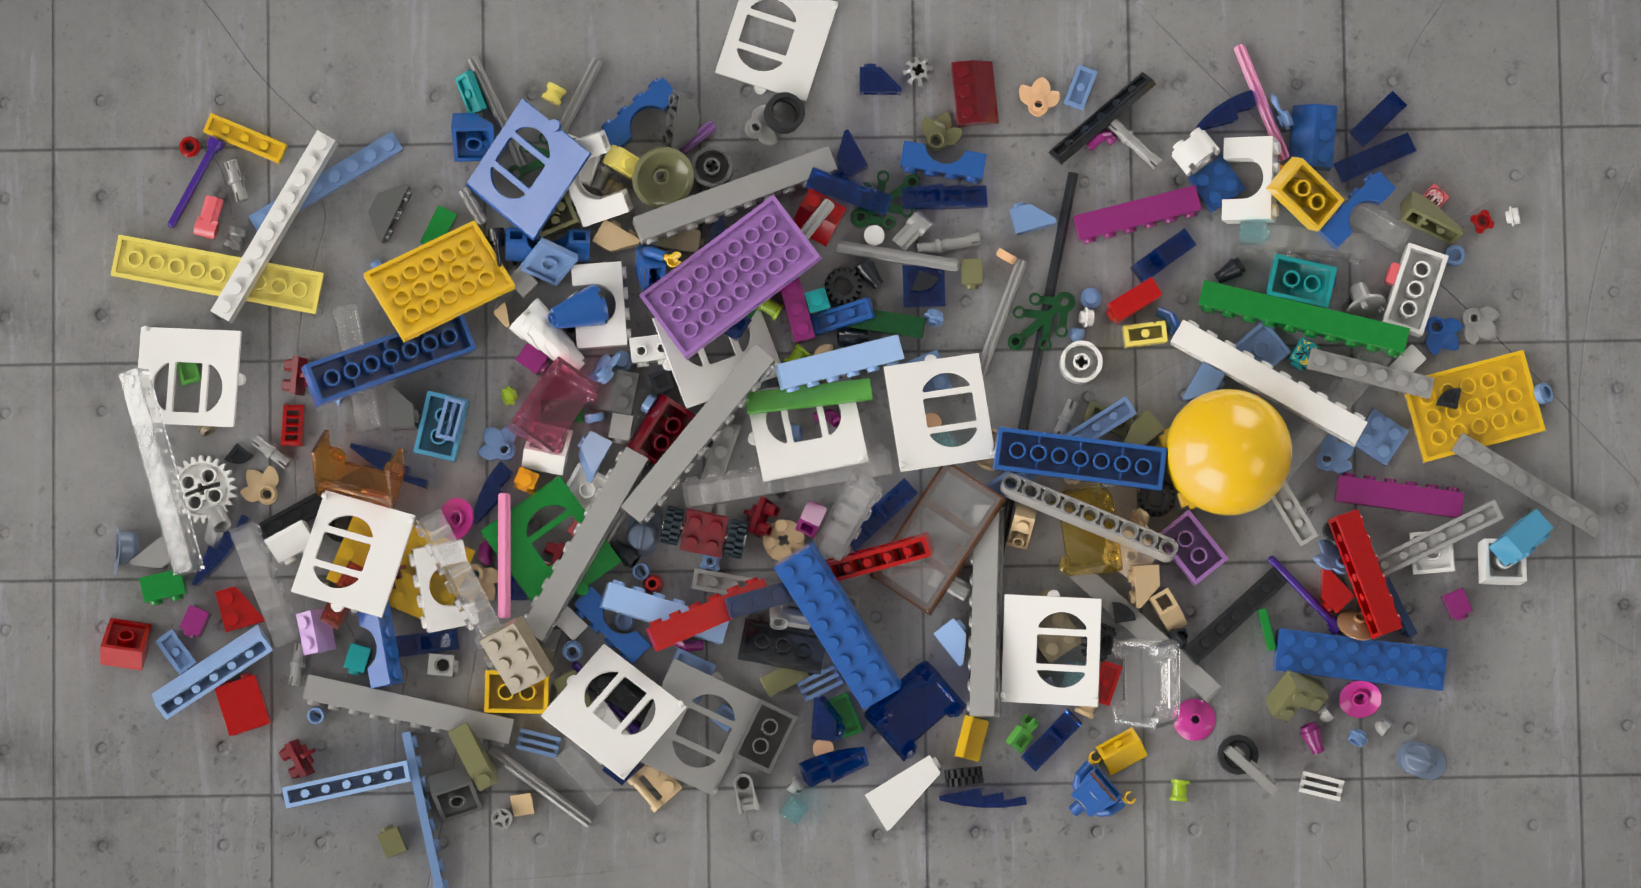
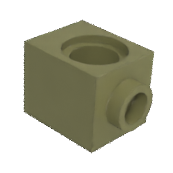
M982 258L961 259V286H966V290L978 289V286L983 285Z
M391 824L380 829L382 833L378 834L377 837L386 858L408 850L399 826L393 828Z

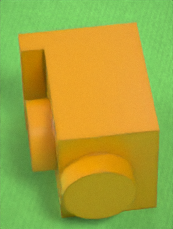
M520 466L514 480V488L532 495L537 488L541 476Z

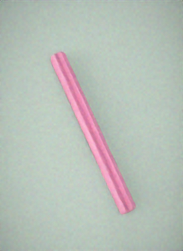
M1240 44L1234 48L1235 54L1268 135L1275 137L1280 142L1281 153L1278 155L1279 161H1284L1290 157L1247 49L1244 44Z
M500 493L498 495V617L501 619L511 617V495L509 493Z

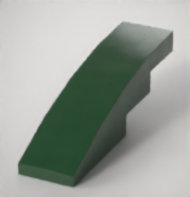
M873 310L875 318L845 327L886 335L923 339L926 318Z

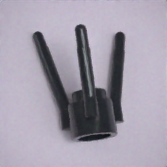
M502 227L491 228L488 230L486 239L490 245L492 244V247H495L497 266L501 267L500 247L504 246V242L506 244V234ZM512 261L513 265H517V261Z

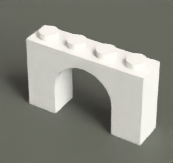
M604 130L575 139V141L592 153L589 159L611 150ZM580 172L569 187V199L571 203L575 204L576 216L583 227L627 213L634 208L627 189L605 196L591 194L583 187L580 180Z
M1275 137L1224 138L1223 158L1226 161L1255 162L1260 165L1263 171V183L1255 195L1246 199L1222 200V221L1225 223L1276 222V216H1279V205L1277 204V199L1266 189L1280 172L1278 155L1281 153V145Z
M621 261L574 265L571 268L573 288H583L596 284L598 287L610 291L616 301L615 312L607 324L576 327L577 349L627 347L629 338H632L631 328L627 329L626 320H630V310L625 308V300L629 299L628 287H624L623 279H627L626 266H622Z
M458 539L411 549L412 554H409L408 557L410 566H414L416 575H412L414 587L419 589V595L416 598L418 607L423 610L424 616L420 617L422 628H426V631L431 633L479 623L474 601L454 605H441L433 599L429 589L431 576L438 568L448 564L467 561L463 540Z

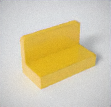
M965 715L954 756L978 762L989 722Z
M1133 727L1096 746L1110 775L1116 774L1147 756V752Z

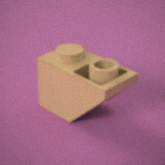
M613 219L610 221L604 220L592 240L595 245L611 254L631 249L641 244L636 232L630 229L626 232L621 229L622 225Z
M1017 502L1006 545L1027 550L1036 518V509Z
M1159 564L1130 565V570L1127 572L1128 582L1131 583L1132 591H1129V602L1134 608H1141L1159 588Z
M1168 587L1148 599L1168 633L1172 629H1180L1188 624Z

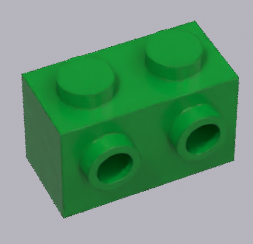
M175 569L139 578L144 603H150L151 606L163 604L164 599L171 598V601L184 599L183 595L189 594L183 569Z

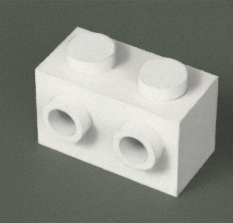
M658 334L629 338L632 364L637 365V368L649 367V363L658 362V365H662L663 361L667 358Z

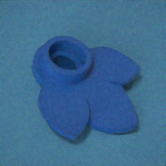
M1439 316L1429 318L1425 326L1428 333L1426 338L1428 350L1433 355H1437L1441 348L1452 351L1458 350L1459 341L1456 333L1463 328L1462 324L1454 318L1443 319ZM1433 323H1437L1439 325V330H1433Z

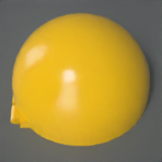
M1220 389L1194 398L1178 412L1170 428L1164 430L1165 434L1158 436L1161 447L1167 448L1165 463L1175 490L1179 491L1177 496L1181 508L1188 506L1190 510L1200 508L1218 515H1240L1251 512L1265 505L1278 493L1286 481L1291 467L1292 443L1283 418L1266 400L1243 390Z

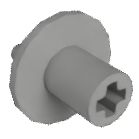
M1356 283L1349 288V294L1353 302L1348 306L1346 313L1370 319L1377 314L1385 312V298L1380 294H1370L1365 283Z

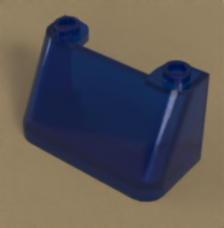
M923 661L916 665L900 679L902 684L899 690L869 706L864 713V717L903 762L915 755L917 748L915 741L945 715L950 718L958 717L967 707L928 661Z

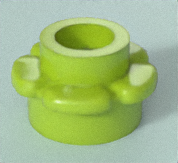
M510 386L501 390L504 404L506 406L510 404L512 406L515 405V400H518L516 390L514 388L511 389Z

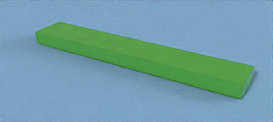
M870 378L824 383L810 388L807 385L799 386L800 390L790 393L787 392V389L782 391L781 389L756 391L755 393L751 392L747 396L749 400L746 406L747 414L750 415L873 400Z

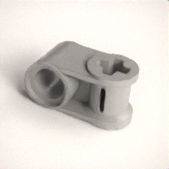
M748 773L738 774L734 780L739 815L743 814L744 811L754 809L760 811L752 777ZM740 777L749 779L750 784L747 788L738 786L737 781Z

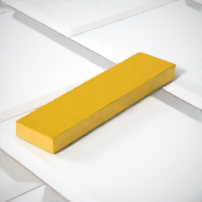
M210 113L203 129V133L277 164L281 163L288 147L283 142L213 113Z

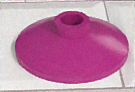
M462 498L448 500L440 510L439 527L443 535L449 539L457 540L463 538L468 534L473 525L474 514L472 507Z
M1359 680L1348 683L1339 695V703L1342 710L1347 715L1355 718L1372 715L1380 707L1382 700L1381 692L1374 683Z
M1188 699L1182 702L1176 708L1173 717L1176 731L1183 738L1191 741L1202 740L1209 736L1214 729L1216 721L1212 707L1201 699ZM1194 715L1198 716L1199 722L1197 724H1194L1191 721V718Z

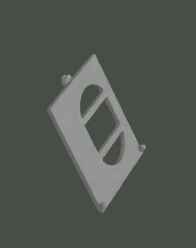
M674 658L660 687L678 701H683L686 708L640 762L714 796L718 792V786L760 699L723 682V676L719 672H713L711 675H708ZM706 694L720 696L730 704L735 720L732 721L694 703L693 699ZM654 701L639 732L646 729L654 718L656 710ZM688 708L731 727L720 753H715L676 734ZM677 741L713 758L715 761L704 767L686 765L676 756L672 742Z

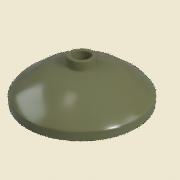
M658 147L645 153L638 160L632 176L633 188L638 198L646 205L656 209L686 198L694 182L693 167L689 159L682 152L671 147ZM662 172L661 177L657 178L656 174Z

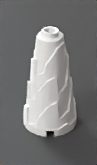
M536 298L513 322L509 329L520 339L527 341L537 350H541L555 363H559L570 372L573 370L577 372L585 364L582 361L585 357L561 328L556 329L554 325H550L548 320L549 309Z

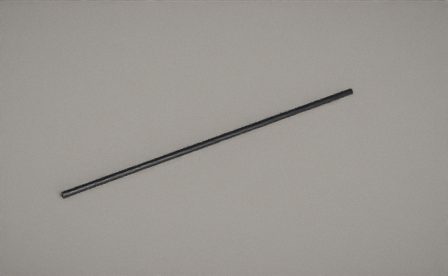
M1068 172L1044 296H1055L1078 174L1074 172ZM1042 304L1041 311H1048L1053 305ZM1043 326L1036 333L1018 429L1028 430L1044 352L1039 347ZM1043 341V342H1042V347H1043V348L1045 347V342H1046V341ZM1006 498L1007 500L1002 506L1005 507L1004 550L1014 500Z

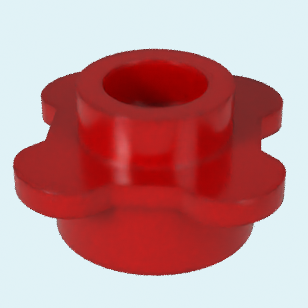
M1485 209L1478 215L1470 217V222L1476 227L1475 231L1478 234H1482L1488 228L1492 229L1495 225L1489 215V211Z

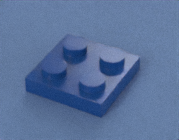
M1223 155L1188 178L1191 185L1196 186L1198 195L1211 213L1222 206L1223 199H1233L1246 190L1232 167L1223 158Z

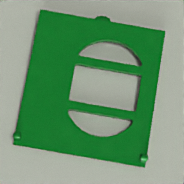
M559 475L511 509V575L531 602L536 596H540L543 591L541 588L543 582L547 577L550 578L554 572L552 570L554 564L548 567L532 543L571 515L581 524L586 517L584 516V508ZM547 506H561L567 509L536 533L527 537L529 520L538 510ZM496 519L480 532L482 537L488 541L498 555V519ZM606 539L573 596L577 593L581 596L586 595L589 592V585L622 562Z

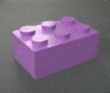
M1190 510L1184 512L1159 532L1177 542L1178 551L1173 561L1193 586L1229 559ZM1163 547L1168 554L1172 553L1169 547Z

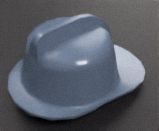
M655 509L653 510L655 515L648 523L644 521L643 524H640L631 515L628 520L625 544L638 550L641 557L652 554L659 542L661 518Z
M117 525L115 527L116 552L114 576L117 575L118 566L129 562L137 556L140 548L138 534L136 532L119 531Z
M1412 740L1405 742L1397 752V762L1400 768L1414 776L1433 780L1440 777L1446 769L1447 761L1442 751L1420 741Z

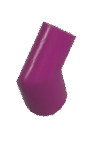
M1111 130L1100 132L1086 145L1093 151L1104 141L1108 145L1114 144L1117 141V137Z
M833 409L824 410L826 421L833 427L838 428L841 415ZM814 412V421L817 423L819 422L818 414Z
M487 540L480 544L478 560L483 565H488L492 562V557L490 556L492 547Z
M683 640L674 644L675 647L685 651L704 649L703 640Z

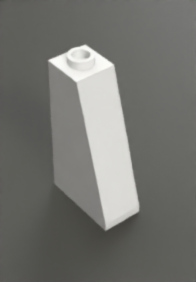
M928 755L865 794L887 831L896 824L940 775L939 769L942 766L936 757L931 758Z

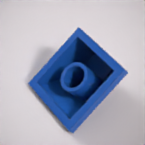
M475 113L452 114L451 131L454 162L481 161L495 140L493 124Z

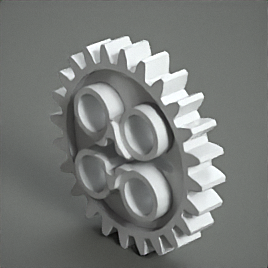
M199 455L198 461L195 457H191V464L184 460V468L176 467L179 474L172 473L176 480L169 482V484L174 486V489L168 490V492L174 493L170 501L177 502L173 507L174 509L181 508L179 515L182 516L187 513L186 520H190L194 516V523H198L201 518L202 523L206 524L208 519L206 512L212 506L221 505L226 513H229L227 505L234 506L230 499L237 497V495L232 493V490L238 489V487L232 486L231 483L236 478H229L232 470L225 471L227 467L225 463L219 466L220 459H215L212 463L211 456H208L206 461L202 455ZM208 471L214 473V479L210 482L205 479ZM192 477L194 479V486L188 489L186 487V480ZM220 482V486L206 489L204 493L197 492L188 497L185 495L188 492L202 489V486L209 487ZM218 490L220 499L214 502L212 500V493ZM195 497H198L201 503L200 506L195 509L192 506V500Z

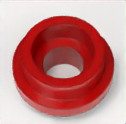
M191 136L183 138L179 144L180 152L186 157L196 156L200 151L199 141ZM193 144V150L188 151L187 145Z

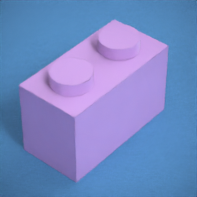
M329 608L296 614L304 655L323 653L336 649Z

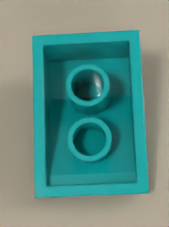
M1275 254L1272 258L1265 294L1328 309L1337 267Z

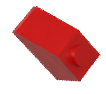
M1321 568L1320 599L1323 601L1321 605L1329 613L1337 614L1355 595L1331 570Z

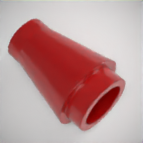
M651 574L644 579L643 589H645L647 594L653 595V592L660 593L663 590L664 582L660 576ZM652 580L656 581L654 588L649 587V582Z

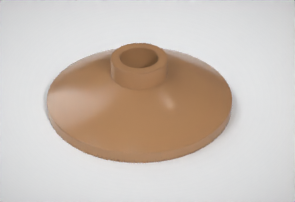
M1347 609L1339 614L1337 625L1345 635L1362 641L1372 639L1361 610Z

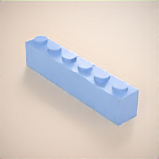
M894 335L777 364L775 370L781 391L787 389V392L790 393L800 390L799 386L807 384V387L810 388L820 385L819 381L827 379V382L830 383L840 380L839 376L847 374V377L850 378L860 375L859 371L867 369V372L870 373L880 370L879 366L899 365V361L904 359L899 336Z
M613 580L612 583L608 582L606 584L600 608L648 623L659 618L663 622L670 619L668 614L681 610V613L689 610L688 606H685V601L673 598V601L665 599L663 594L653 592V595L645 593V589L633 586V589L624 587V582ZM729 621L699 633L694 637L722 644Z
M256 625L152 693L155 706L166 720L273 651L269 639L261 628Z
M406 760L283 787L282 791L286 808H293L411 782L412 780L408 761Z

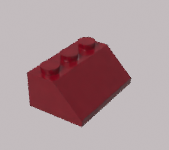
M967 60L951 62L957 128L999 124L992 61Z
M659 394L627 447L656 464L696 415L669 397Z

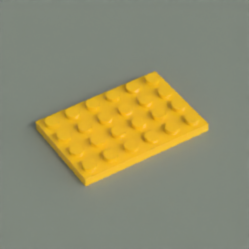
M475 220L363 273L366 282L403 342L409 341L515 289V284L504 266H497L496 253Z
M1524 350L1425 375L1435 378L1430 399L1404 393L1423 463L1456 455L1451 449L1461 433L1466 434L1486 447L1546 431L1540 407L1534 395V386ZM1453 388H1461L1458 408L1456 410L1436 405L1438 398L1444 392Z
M353 516L347 531L373 537L370 526L361 518ZM413 525L400 564H406L407 569L401 570L403 578L395 579L396 589H392L389 597L391 607L419 619L421 616H424L422 608H419L416 596L419 595V589L414 587L412 575L416 574L414 566H410L408 555L412 554L411 549L451 540ZM344 537L332 564L361 572L371 545ZM464 546L467 561L441 566L432 574L429 589L436 602L441 605H453L476 552L475 550ZM329 570L326 577L327 580L344 587H348L358 581L356 577Z

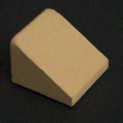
M504 302L494 311V315L509 329L511 326L507 304Z
M532 793L510 796L514 817L535 814Z

